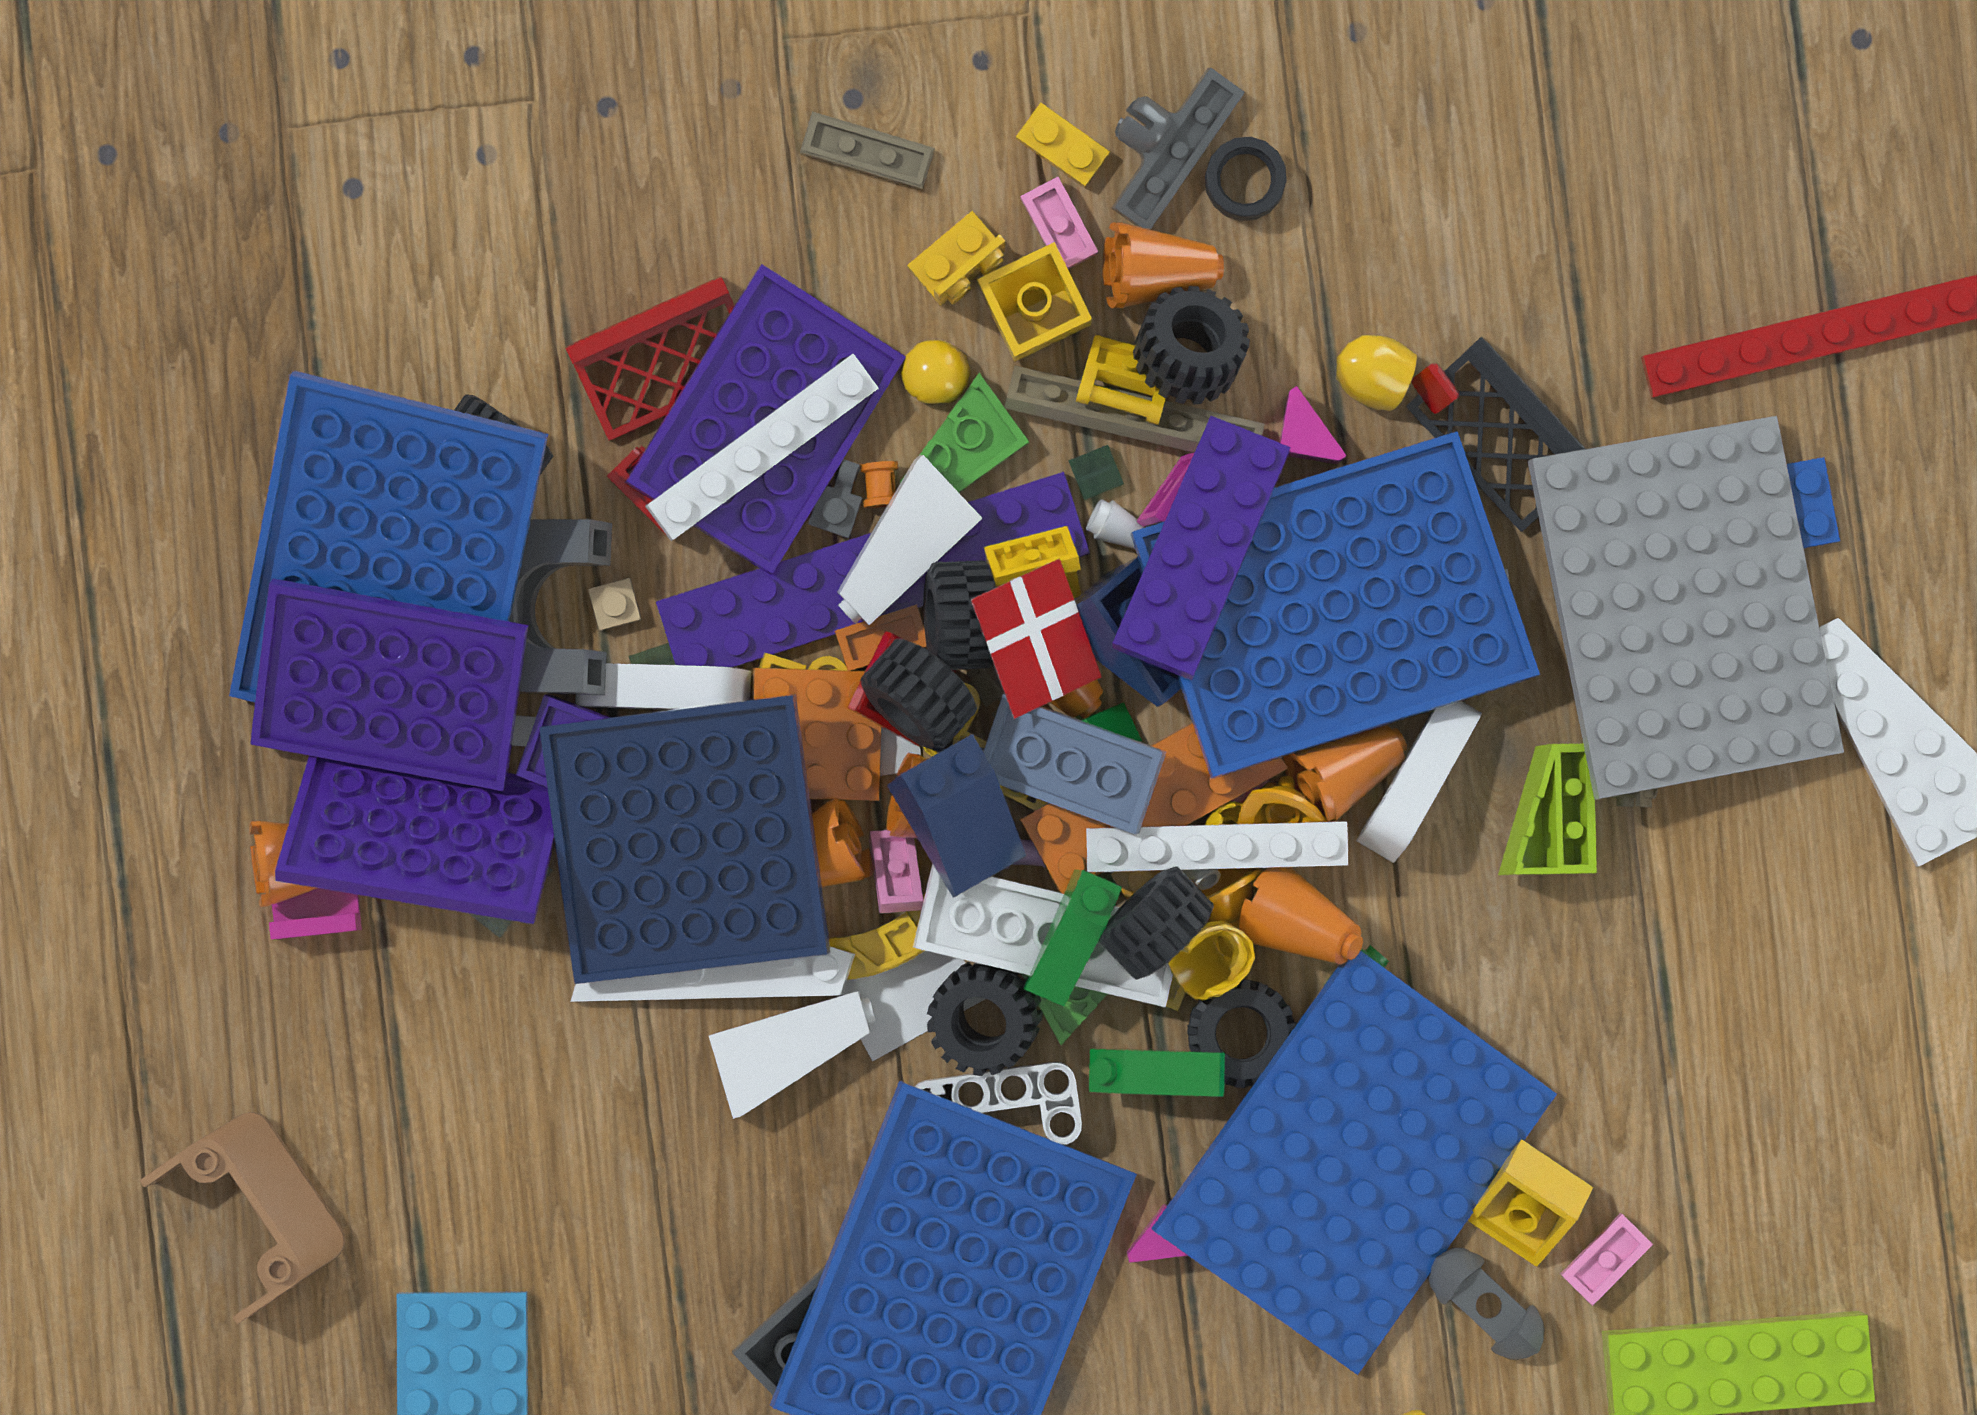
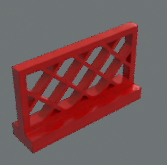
M722 276L566 346L565 349L577 371L608 441L668 414L675 402L679 389L683 390L684 388L681 382L689 361L697 364L701 361V359L691 356L699 334L703 333L714 338L717 335L715 332L702 328L707 312L725 304L730 314L735 306ZM701 314L697 326L685 322ZM678 324L695 330L687 354L663 346L668 330ZM662 332L659 343L647 340ZM641 342L657 348L648 372L624 363L630 346ZM623 350L620 361L608 357ZM661 350L685 359L677 382L652 374ZM599 360L618 366L609 390L592 384L585 367ZM622 368L646 377L638 400L614 392ZM650 379L674 387L667 405L657 408L642 402ZM596 391L607 394L603 406ZM611 397L635 405L630 421L614 429L606 415ZM640 407L651 411L636 418Z

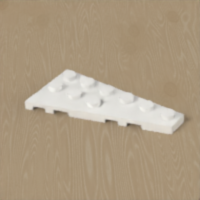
M1839 618L1820 626L1819 629L1836 713L1915 866L1919 867L1976 838L1977 753Z
M830 947V953L826 955L581 983L575 985L570 1002L843 995L855 954Z

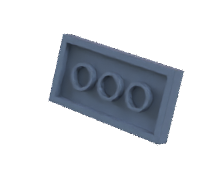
M1005 694L1002 695L983 752L995 771L1000 785L1132 834H1139L1166 755V751L1042 706L1014 719Z

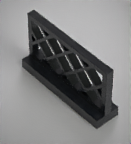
M1481 336L1444 371L1454 386L1455 372L1467 361L1481 373L1480 392L1458 391L1460 393L1459 396H1480L1479 422L1453 421L1454 402L1449 405L1448 421L1430 420L1418 407L1424 402L1419 394L1406 407L1434 438L1444 436L1436 425H1447L1448 434L1453 433V426L1478 427L1477 452H1465L1466 457H1477L1476 469L1468 461L1474 481L1522 532L1539 516L1537 506L1523 520L1510 507L1511 489L1533 490L1532 485L1511 484L1512 459H1534L1551 456L1543 455V442L1555 455L1585 450L1586 448L1484 337ZM1485 379L1497 392H1485ZM1485 397L1504 398L1510 405L1509 423L1484 422ZM1514 410L1526 424L1514 423ZM1483 427L1509 428L1508 453L1482 452ZM1514 428L1532 429L1538 435V455L1512 454ZM1482 457L1507 458L1506 484L1488 483L1481 476ZM1493 488L1506 489L1505 501Z

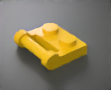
M1095 334L1076 402L1088 405L1089 401L1147 417L1146 422L1158 425L1166 398L1158 394L1159 388L1156 386L1150 388L1145 383L1146 375H1139L1136 369L1138 360H1135L1133 357L1135 346ZM1098 380L1151 395L1153 398L1150 401L1094 385V382Z

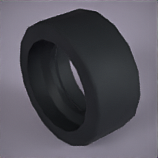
M1254 137L1234 138L1222 144L1211 156L1205 174L1206 193L1212 205L1224 216L1239 221L1257 220L1270 213L1280 202L1287 182L1286 166L1279 152L1266 141ZM1250 154L1257 156L1266 163L1270 171L1271 184L1269 190L1262 199L1254 203L1241 204L1233 201L1225 194L1221 186L1220 175L1223 166L1229 159L1237 155Z

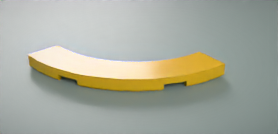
M921 910L906 911L893 921L865 933L829 938L830 947L855 954L847 980L869 977L888 971L924 952L925 950L913 948Z

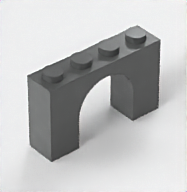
M591 519L530 520L509 621L528 625L519 693L605 695L607 652L586 649H557L544 639L538 628L535 605L541 586L555 571L568 566H611L612 523Z

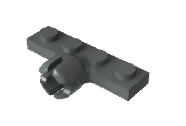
M1210 67L1206 69L1180 109L1175 113L1167 111L1147 96L1139 97L1133 101L1126 111L1139 122L1129 116H1126L1125 119L1121 117L1116 126L1115 134L1119 140L1139 153L1142 161L1140 167L1111 209L1135 226L1151 230L1245 92Z

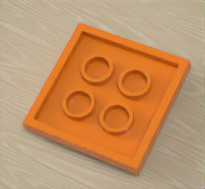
M753 668L752 700L796 694L810 799L833 800L838 798V800L879 801L881 727L847 708L865 671Z

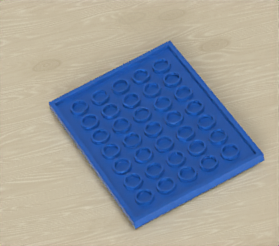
M293 371L289 377L229 696L255 702L269 583L273 578L509 622L548 434Z
M1458 431L1274 488L1193 681L1177 675L1211 779L1523 682L1540 675ZM1164 522L1132 531L1131 533L1142 571L1145 569Z
M1360 951L1353 960L1348 959L1346 963L1339 964L1151 1229L1358 1375L1431 1273L1436 1257L1448 1249L1472 1215V1210L1512 1150L1521 1139L1523 1141L1526 1139L1557 1093Z
M899 1081L770 1406L773 1409L790 1415H1041L1137 1174Z

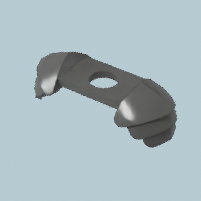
M1451 1248L1436 1257L1429 1274V1284L1440 1303L1445 1305L1452 1300L1496 1341L1491 1347L1495 1354L1510 1360H1520L1539 1353L1544 1340L1545 1327L1539 1311L1534 1305H1530L1525 1310L1481 1269L1485 1262L1484 1259L1468 1249ZM1484 1293H1494L1501 1301L1500 1312L1492 1318L1482 1317L1476 1309L1477 1299Z

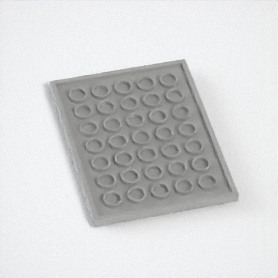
M1777 416L1539 457L1528 461L1594 800L1844 753Z

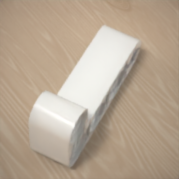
M606 663L605 695H576L575 704L581 707L675 710L750 700L751 671L714 666Z
M1462 701L1432 710L1384 797L1361 830L1356 840L1357 842L1392 863L1397 860L1418 830L1482 715L1481 712Z
M1061 1062L1006 1068L1001 1073L991 1075L990 1071H986L983 1076L971 1073L929 1079L915 1085V1087L922 1090L924 1088H931L933 1094L941 1095L946 1094V1090L943 1087L944 1084H953V1102L981 1113L1040 1104L1045 1134L1051 1141L1059 1144L1073 1142L1078 1138L1082 1129L1076 1079L1068 1065ZM1054 1069L1064 1071L1069 1079L1067 1088L1059 1094H1053L1044 1087L1045 1075ZM1012 1075L1021 1077L1026 1084L1024 1095L1016 1100L1006 1098L1001 1091L1003 1080ZM975 1082L982 1087L984 1096L980 1103L974 1106H967L961 1102L958 1091L964 1083ZM1060 1112L1070 1114L1075 1121L1073 1131L1066 1136L1055 1135L1050 1129L1052 1117Z

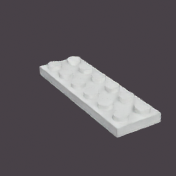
M932 863L913 948L1030 975L1064 894L989 877L953 898ZM1114 906L1110 918L1120 907ZM1098 941L1075 986L1166 1007L1173 975L1167 963L1153 974L1135 980Z

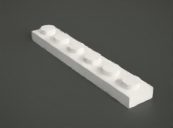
M853 353L646 505V508L670 541L674 540L879 388Z
M1346 821L1141 827L1139 834H1132L1119 828H1086L1087 872L1166 870L1178 866L1181 870L1348 865Z

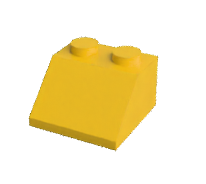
M1055 242L977 279L996 326L1014 362L1090 326L1092 323L1088 309Z
M1521 1139L1472 1210L1473 1213L1467 1221L1537 1267L1578 1220L1593 1187Z

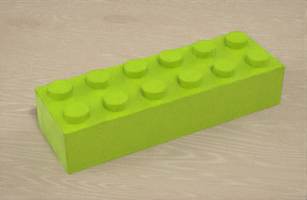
M1860 1311L1602 1331L1609 1415H1715L1875 1402L1868 1315Z

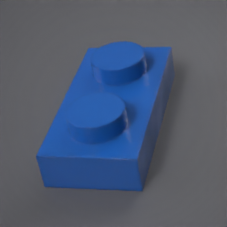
M1825 458L1787 464L1803 549L1840 542Z

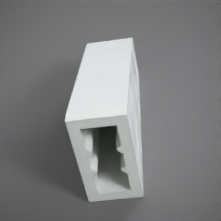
M919 455L911 464L837 591L844 599L838 606L855 624L862 618L865 623L870 625L930 568L932 563L937 562L982 519L924 455Z
M856 991L709 1035L733 1119L746 1114L871 1032L869 1024L876 1022L870 998L861 999L860 992Z

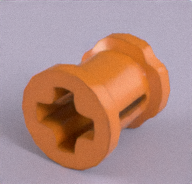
M880 461L860 465V470L862 473H865L867 499L863 501L864 508L887 507L896 492L894 471L898 469V461Z

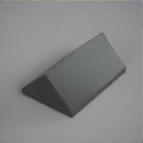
M825 1266L732 1351L736 1358L772 1395L775 1393Z

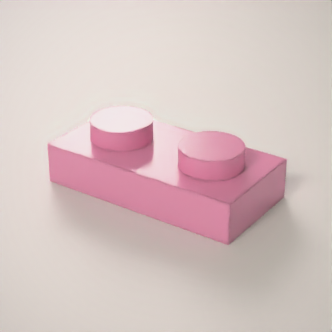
M1059 177L1020 196L1045 246L1055 242L1068 269L1098 254L1095 244Z
M887 830L870 831L869 844L879 913L922 910L923 895L914 838L893 837L889 835L891 831Z
M1620 1213L1560 1275L1593 1306L1653 1244Z

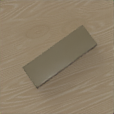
M813 111L800 150L801 155L922 191L935 152L933 147Z

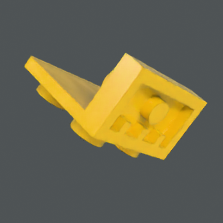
M971 211L911 261L907 268L940 306L947 300L953 305L972 289L970 281L979 273L985 276L995 271L1004 262L1002 258L1004 257L1006 241L1000 234L994 237L978 216Z
M1068 526L984 547L987 564L992 571L996 588L1060 558L1073 597L1077 598L1081 595L1077 571L1081 570L1080 562Z

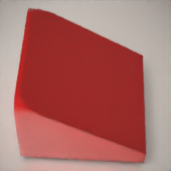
M1435 362L1427 366L1412 378L1411 381L1413 387L1434 414L1439 413L1457 400L1460 395L1440 365Z

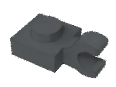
M843 459L835 487L826 486L814 506L808 525L850 538L863 500L862 497L851 494L860 470L859 464Z

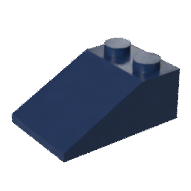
M1136 557L1107 572L1075 599V603L1095 659L1156 707H1159L1181 689L1177 674L1112 648L1114 638L1143 573L1139 559Z
M973 734L900 774L887 785L953 898L1026 856L995 771Z

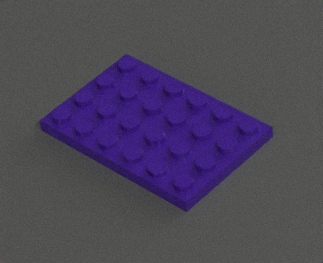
M761 264L625 483L651 500L656 499L854 353L879 389L693 525L771 575L774 573L906 356Z
M273 578L269 583L250 745L504 791L507 783L528 625Z
M309 756L276 865L275 881L534 924L555 842L548 788L512 773H508L504 791Z

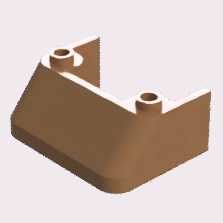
M248 1112L237 1116L139 1180L143 1187H148L158 1183L181 1166H183L193 1180L201 1183L214 1182L229 1172L277 1242L275 1246L261 1256L257 1265L258 1277L268 1293L233 1316L232 1318L236 1324L248 1319L341 1254L345 1246V1233L270 1121L262 1114L256 1112Z

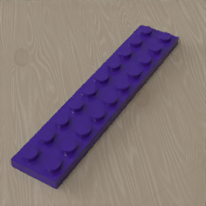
M1064 472L968 502L982 519L937 562L982 560L987 562L984 551L986 546L1068 526L1078 557L1089 555L1088 545ZM871 533L781 561L771 575L759 568L656 601L675 664L681 666L734 668L762 659L764 652L775 655L836 635L835 630L854 625L855 623L838 606L844 599L837 591ZM928 570L880 616L917 605L918 609L922 608L924 584ZM861 618L857 623L863 622L864 620Z

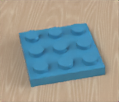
M527 1291L397 1293V1415H528Z

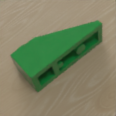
M1074 870L1024 990L1063 1007L1065 1006L1107 925L1121 892V886L1087 871Z
M1125 1048L1090 1049L1089 1092L1224 1096L1225 1053Z

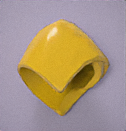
M1361 335L1346 344L1337 356L1336 378L1342 389L1357 402L1374 410L1391 411L1396 409L1401 403L1409 388L1416 367L1417 355L1395 339L1378 335Z
M1224 921L1207 922L1186 947L1168 962V965L1180 987L1194 999L1207 1000L1212 997H1220L1235 988L1249 973L1255 959L1253 942L1243 931Z

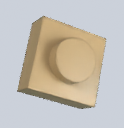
M630 578L588 589L599 631L642 620Z

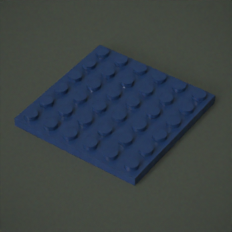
M796 694L539 727L574 984L810 957L830 953Z

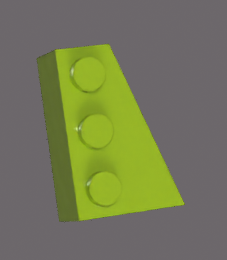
M1547 744L1536 746L1498 875L1597 873L1595 800L1584 744Z

